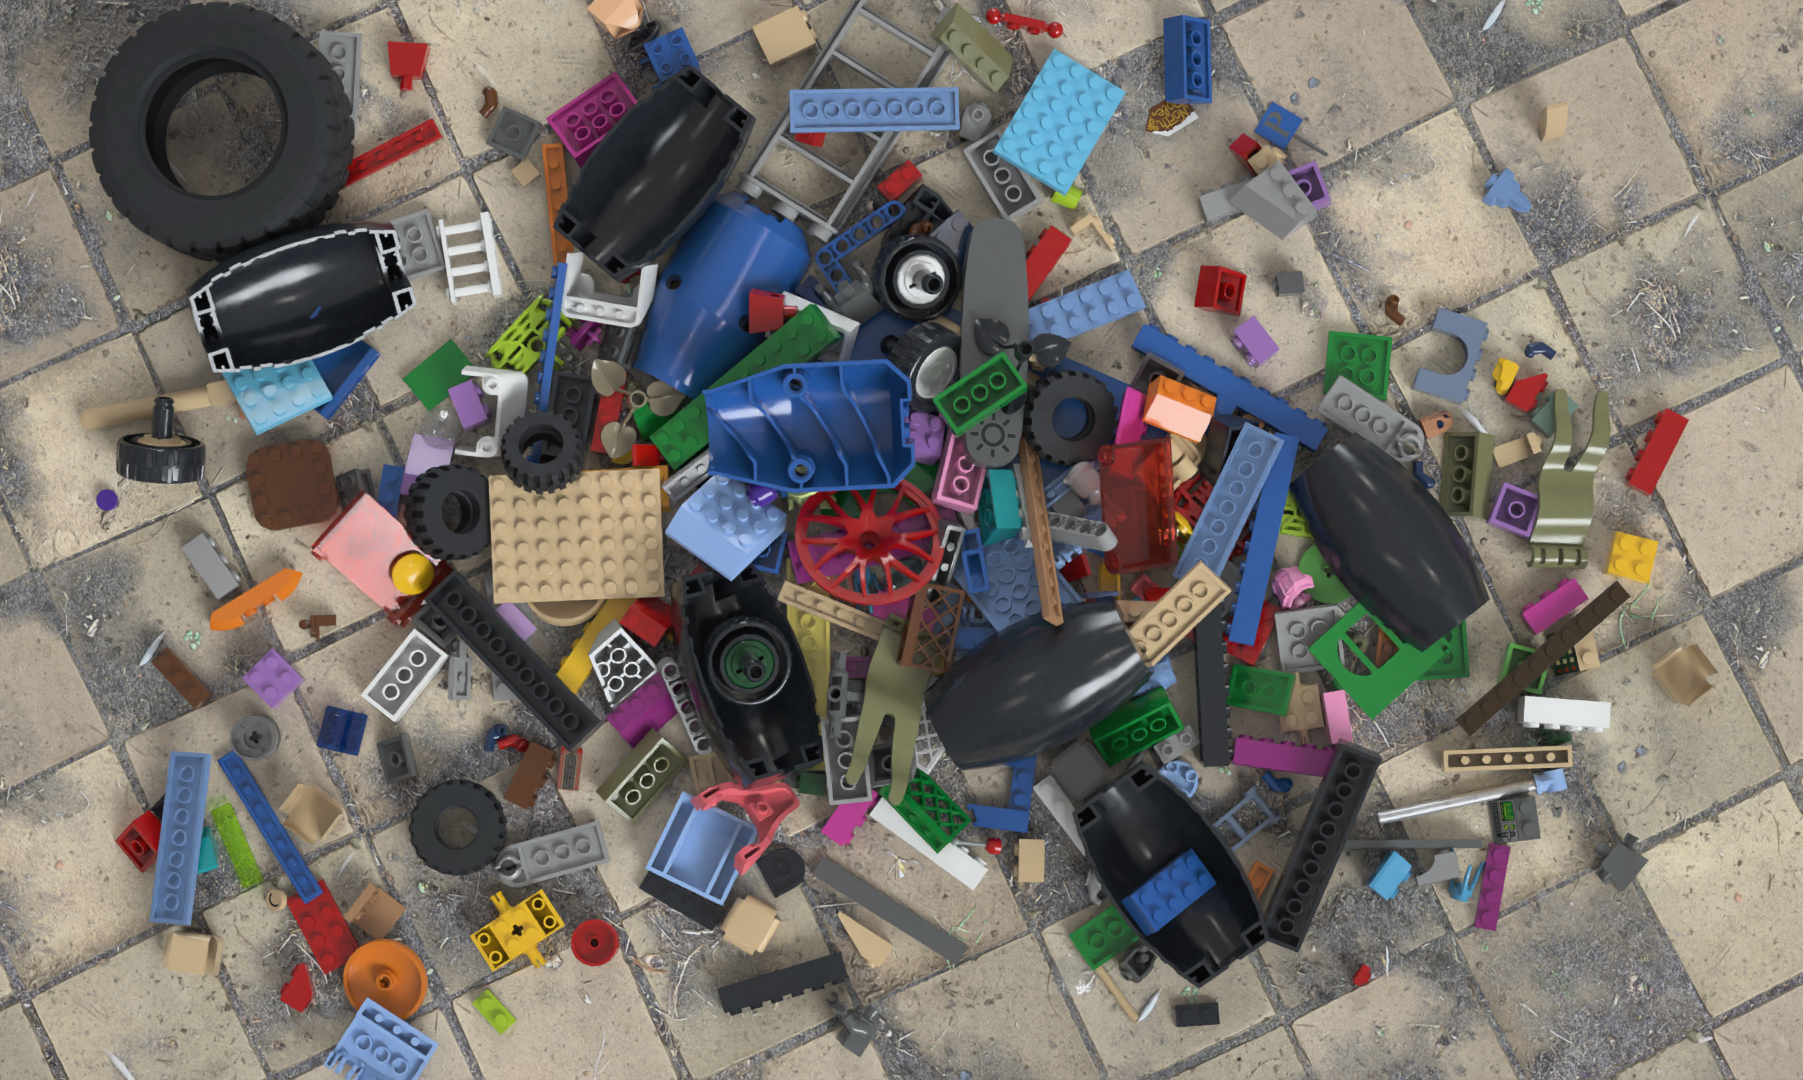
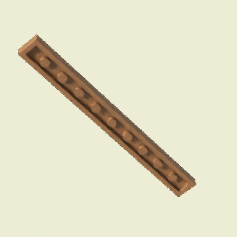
M1022 437L1020 438L1018 454L1021 462V473L1024 482L1023 489L1025 491L1029 517L1028 524L1030 526L1031 543L1034 551L1033 559L1036 565V578L1038 580L1039 597L1042 606L1041 614L1043 619L1058 626L1064 622L1040 460L1036 451L1029 447L1027 438Z

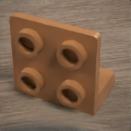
M369 883L344 918L349 922L357 924L376 940L384 939L404 913L406 907L376 884Z

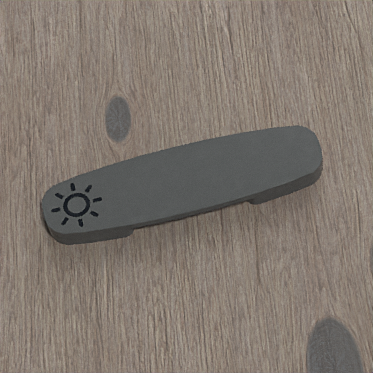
M1001 218L983 219L969 233L964 255L961 280L963 295L960 336L962 338L960 348V380L1002 351H1004L1015 368L1019 363L1014 356L1015 349L1000 348L998 353L991 355L979 348L974 336V325L977 318L995 319L1003 322L1008 327L1010 338L1004 345L1019 344L1024 340L1029 341L1028 283L1022 232L1010 220ZM1028 360L1022 364L1019 371L1026 384ZM1025 403L1017 412L1010 415L1004 414L999 409L961 435L963 453L968 462L976 467L996 469L1002 468L1014 459L1018 453L1022 433Z

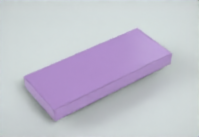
M502 603L496 609L525 641L537 630L513 603Z

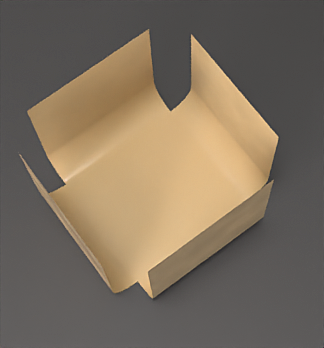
M1683 643L1653 664L1656 671L1652 676L1674 704L1681 702L1683 705H1689L1717 685L1709 684L1706 678L1719 672L1697 644L1682 650L1681 646L1685 644Z
M309 782L312 784L311 788L304 784H298L278 811H283L289 815L285 822H280L308 844H313L318 837L321 839L319 842H324L344 814L339 810L342 803L314 782Z
M750 893L745 900L738 896L720 927L721 930L726 932L722 939L751 956L755 950L763 953L781 921L774 918L779 910Z
M184 930L171 931L166 939L162 968L168 967V970L204 975V972L213 973V976L219 975L224 941L217 935Z

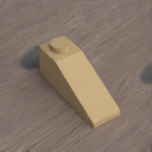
M839 911L837 915L861 956L865 958L863 962L872 968H875V966L880 968L894 945Z

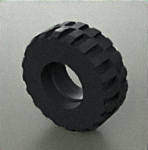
M1061 370L1060 372L1048 373L1047 377L1040 378L1035 382L1036 386L1033 389L1030 388L1028 390V398L1024 408V429L1022 434L1024 438H1027L1029 447L1036 451L1038 456L1052 463L1070 467L1080 462H1093L1098 459V454H1104L1107 451V444L1109 441L1113 442L1116 436L1113 432L1114 428L1118 427L1119 420H1116L1118 407L1114 405L1113 400L1115 398L1112 392L1106 389L1107 386L1102 381L1084 372ZM1067 398L1079 400L1086 410L1085 425L1081 432L1072 438H1064L1058 435L1052 424V415L1056 406Z
M461 464L440 465L439 467L427 469L425 473H421L416 478V483H412L408 490L409 495L405 498L404 505L406 506L405 511H403L407 524L405 527L412 536L411 540L414 545L420 546L419 549L422 553L430 555L433 559L465 560L480 554L483 551V547H488L491 543L488 479L484 475H479L478 470L472 467L467 468L466 465ZM450 493L458 499L462 510L460 524L454 532L446 527L442 518V505Z
M468 780L443 781L426 790V793L417 800V804L410 815V841L416 850L417 856L429 868L445 875H469L491 864L496 859L495 857L498 853L501 852L504 846V839L507 836V819L501 803L484 786ZM456 807L469 810L473 813L478 823V832L475 839L469 845L462 848H454L447 845L441 839L438 831V824L442 815Z

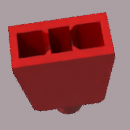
M388 41L391 76L394 79H400L399 90L412 91L413 80H423L430 47L428 43Z
M751 289L749 293V333L779 330L786 324V318L792 319L798 314V306H786V295L759 289Z

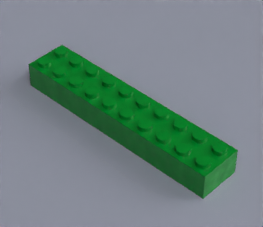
M809 304L708 389H713L783 364L814 362L842 337L817 304ZM700 394L650 436V439L674 470H681L709 448L708 416L704 394Z

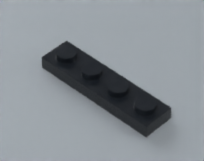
M648 871L639 889L713 931L723 912L651 871Z

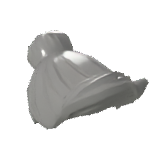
M1080 462L1073 466L1063 480V485H1069L1075 495L1088 499L1093 506L1100 505L1105 499L1104 493L1101 491L1102 480L1100 474L1089 462Z

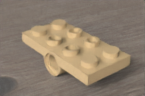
M1169 432L1131 474L1157 504H1162L1181 482L1187 481L1197 472V465L1204 458L1208 437L1204 434L1197 444Z
M715 752L689 757L696 796L710 787L725 782H733L739 785L725 769Z

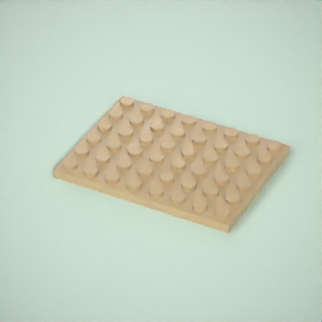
M660 469L580 472L579 475L575 474L576 480L572 484L569 482L566 484L567 488L563 490L558 488L552 494L546 491L543 492V495L536 494L533 490L531 493L526 492L523 486L518 488L507 475L489 476L494 604L665 597Z

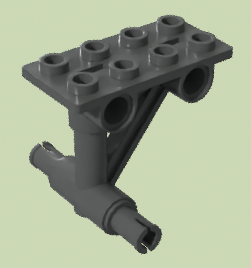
M833 651V670L829 672L826 716L829 718L827 737L841 738L842 719L847 714L861 713L865 683L848 680L849 674L846 671L847 652ZM884 715L881 726L894 727L893 717L891 715Z

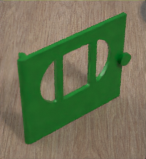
M1358 602L1307 649L1334 678L1332 686L1336 690L1344 689L1368 717L1373 720L1445 653H1449L1452 646L1442 637L1424 652H1420L1406 642L1403 643L1391 629H1387L1383 625L1384 623L1378 617L1372 616ZM1366 613L1398 647V651L1379 668L1374 666L1346 634V631ZM1339 639H1342L1371 671V674H1354L1342 665L1337 652Z

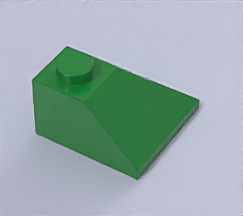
M646 402L644 406L635 410L633 415L643 441L649 440L653 433L678 413L677 409L672 414L662 417L654 414L649 408L650 402Z

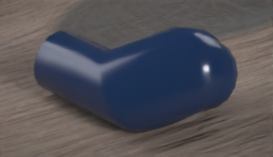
M1540 341L1529 343L1524 350V354L1528 358H1533L1535 354H1542L1551 360L1556 351Z
M1413 461V475L1426 489L1433 488L1435 480L1423 472V461Z
M497 724L487 730L484 751L494 752L495 741L507 733V727L504 724Z

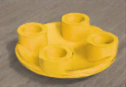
M1164 506L1162 513L1173 526L1176 525L1181 534L1189 540L1193 534L1189 522L1179 512Z
M415 552L399 559L392 567L391 574L393 583L400 592L415 595L429 587L433 580L434 570L431 562L426 557Z

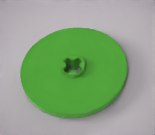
M1314 544L1307 549L1300 560L1299 569L1302 574L1312 577L1314 587L1307 588L1304 591L1307 594L1309 593L1314 600L1327 604L1339 603L1351 597L1352 594L1339 581L1336 575H1331L1330 578L1326 577L1327 573L1324 570L1330 567L1323 559L1316 545Z

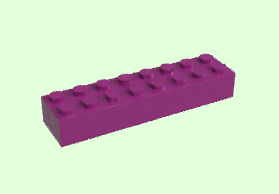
M935 506L941 519L957 522L954 510ZM924 514L903 520L892 528V531L899 534L931 530ZM839 529L807 538L844 537L846 534L843 530ZM931 536L911 541V543L927 552ZM795 540L787 542L786 547L796 585L813 582V579L803 568L798 557ZM808 544L810 555L815 564L833 548ZM867 544L866 549H871V545ZM901 549L890 551V554L898 561L918 556ZM844 552L828 560L819 570L827 578L838 576L851 564L855 557L853 554ZM871 561L866 564L865 568L879 566L880 564Z

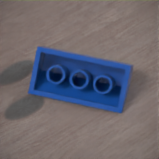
M1186 15L1163 19L1165 102L1174 104L1212 103L1210 20Z

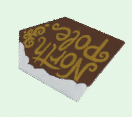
M1163 100L1150 108L1145 131L1170 136L1198 119V116L1190 104H1174Z

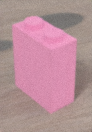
M1340 690L1320 694L1327 745L1333 744V748H1335L1339 738L1353 741L1345 691Z

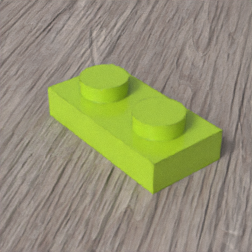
M489 989L472 1003L500 1035L517 1021Z

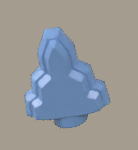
M1507 167L1499 176L1493 173L1484 185V188L1488 191L1481 201L1490 207L1493 205L1500 208L1510 207L1514 211L1528 213L1532 207L1527 196L1520 192V184L1514 179V173Z

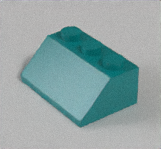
M988 469L985 473L978 502L983 545H990L1013 538L1022 528L1023 522L1022 518L1019 517L1018 510L1020 501L1016 496L1017 481L1013 476V470Z

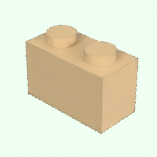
M1018 839V843H1014V856H1018V865H1014V877H1018V882H1044L1045 839Z

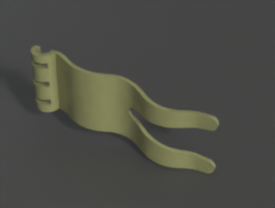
M1557 389L1553 397L1555 434L1551 448L1542 463L1538 475V509L1535 523L1528 539V550L1532 552V559L1530 562H1527V567L1585 569L1589 561V554L1584 546V542L1591 525L1594 510L1593 481L1598 465L1607 450L1611 434L1609 394L1606 391L1596 393L1590 438L1571 471L1566 472L1564 465L1572 445V424L1568 411L1567 391L1565 389ZM1541 550L1543 551V555H1544L1542 562H1540V561H1541ZM1558 551H1560V553H1561V560H1560L1559 563H1558V560H1559V552H1558ZM1576 552H1578V555H1579V559H1578V562H1577V563H1576Z
M890 613L882 627L881 636L868 668L861 715L855 736L852 758L845 780L849 785H855L866 767L884 715H891L894 719V731L891 750V787L888 800L892 805H898L901 803L907 789L913 752L919 731L922 700L932 671L896 664L905 619ZM894 622L898 624L895 632L890 630ZM926 629L918 633L917 639L922 645L931 637ZM940 636L936 641L941 647L945 638ZM934 642L930 649L926 646L924 647L929 657L939 651ZM921 650L914 654L912 663L920 664L926 660ZM937 657L934 658L933 660H931L934 665H935V662H936Z

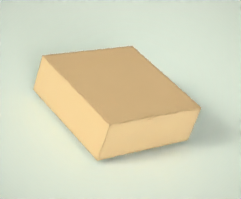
M528 158L525 159V162L522 161L511 170L524 188L540 176V173Z

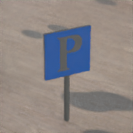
M1272 101L1254 130L1255 133L1285 150L1292 137L1325 157L1328 156L1327 152L1295 134L1303 119Z

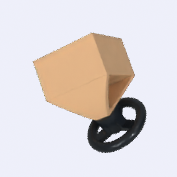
M594 0L587 8L598 25L615 39L631 33L634 37L630 41L629 50L633 53L645 49L644 44L654 40L662 27L659 20L650 21L646 25L642 22L644 8L638 0Z

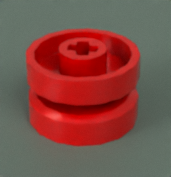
M590 919L579 924L571 938V950L575 957L581 963L588 966H601L611 961L617 954L620 946L619 934L616 928L608 921L602 919ZM597 939L599 941L598 946H592L593 942L591 940Z

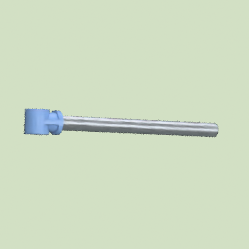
M1563 768L1544 771L1541 775L1537 773L1532 774V779L1377 812V816L1381 825L1534 791L1539 795L1544 791L1551 793L1568 788Z

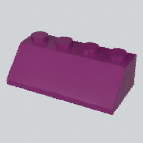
M668 665L664 672L672 671L673 665ZM658 672L609 714L606 719L634 749L652 728L658 731L676 716L677 712ZM682 684L674 685L673 691H678ZM689 702L683 703L681 709H684Z

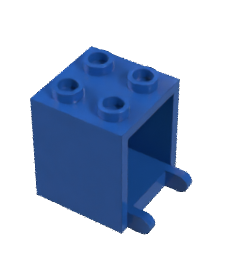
M682 27L644 44L648 57L640 60L639 63L642 66L651 62L660 82L651 87L652 90L655 87H661L669 81L668 78L689 65H692L702 74L700 64Z

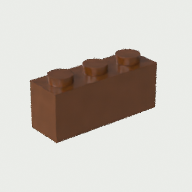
M166 647L151 661L195 709H200L215 695L171 648Z
M531 741L503 799L526 810L529 807L533 808L539 797L536 795L539 787L543 788L548 779L545 776L548 768L552 769L556 763V752Z

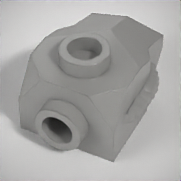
M977 101V103L969 102L959 119L961 128L959 137L977 142L989 132L994 112L988 109L989 105Z

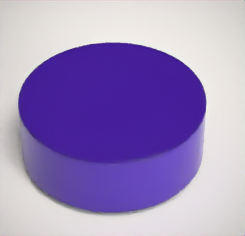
M105 489L98 493L96 503L100 509L111 511L117 507L119 498L114 491Z

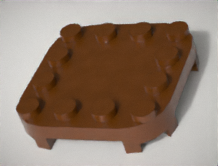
M303 439L262 447L248 456L246 474L253 512L260 526L271 531H281L330 521L336 514L338 507H340V499L338 498L332 456L329 449L323 443L314 439Z

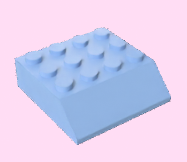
M713 475L680 506L665 534L732 581L785 530L787 514L771 503L764 507L754 506L746 494L748 491L746 485L739 480Z
M682 791L645 869L723 906L739 875L733 866L735 862L734 856L742 847L754 843L757 836L756 826L715 806L705 811L701 809L696 811L690 801L694 796Z

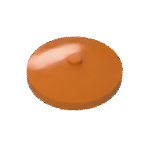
M377 939L363 944L350 956L344 968L343 985L348 1000L357 1011L368 997L402 1020H405L413 1015L422 1005L427 994L428 977L421 959L408 946L395 940Z

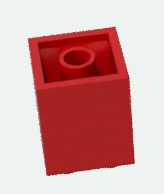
M657 597L638 598L630 606L619 623L658 649L672 628L671 606Z

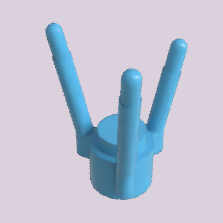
M865 568L866 593L869 594L868 587L872 586V582L878 591L883 592L876 573H871L870 568ZM857 570L854 572L855 578L853 579V582L855 586V592L860 593V575L859 570ZM856 604L857 610H860V604ZM868 605L869 612L872 614L874 612L873 607Z
M1481 862L1470 886L1468 885L1472 865H1468L1463 883L1457 882L1455 886V879L1450 880L1448 892L1452 893V899L1468 902V898L1472 896L1473 889L1484 868L1485 862Z

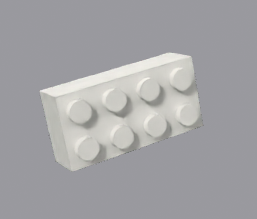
M786 291L782 293L786 295V306H798V313L809 304H814ZM817 305L842 337V339L817 359L824 362L849 361L860 323ZM777 330L766 331L765 336L769 338Z
M414 628L361 696L392 721L398 722L449 659L450 655Z
M1522 696L1518 699L1517 723H1523L1522 727L1526 728L1544 725V729L1557 730L1560 729V726H1565V731H1582V728H1586V732L1599 733L1603 732V729L1609 728L1611 703Z

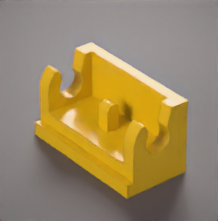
M1120 563L1098 565V592L1119 591L1120 594L1114 596L1116 600H1121Z

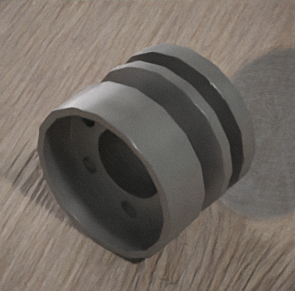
M251 715L240 719L233 726L230 733V744L233 751L240 758L248 761H256L272 755L278 749L281 741V731L278 724L272 718L265 715ZM261 734L262 738L254 740L253 736Z

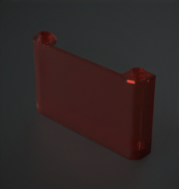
M1171 437L1102 445L1098 452L1102 522L1109 526L1118 540L1117 545L1113 549L1104 551V565L1111 574H1124L1178 565Z
M364 490L355 497L310 546L313 549L311 554L319 561L322 559L328 561L383 608L388 614L386 618L393 625L399 624L403 628L427 604L424 599L454 570L444 560L433 559L430 555L422 553L419 549L420 546H415L412 542V536L407 532L406 527ZM416 552L431 562L434 575L431 584L426 590L419 594L408 595L400 592L395 587L391 569L399 559Z

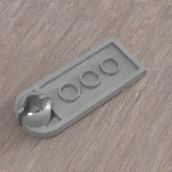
M320 31L319 51L330 62L332 69L337 72L344 85L343 92L348 95L352 108L350 118L354 120L356 131L363 34Z
M1339 374L1316 408L1318 412L1352 434L1356 432L1374 443L1398 462H1409L1420 456L1417 451L1404 444V441L1410 442L1418 450L1423 451L1424 434L1415 422L1341 374Z
M595 821L507 846L497 857L496 869L516 864L515 869L500 872L497 875L503 883L510 887H522L610 862L600 822Z

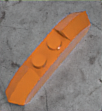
M284 568L212 612L210 630L225 631L238 628L245 624L244 616L248 618L258 612L256 610L262 605L266 607L276 601V596L282 602L295 590L302 577V572Z

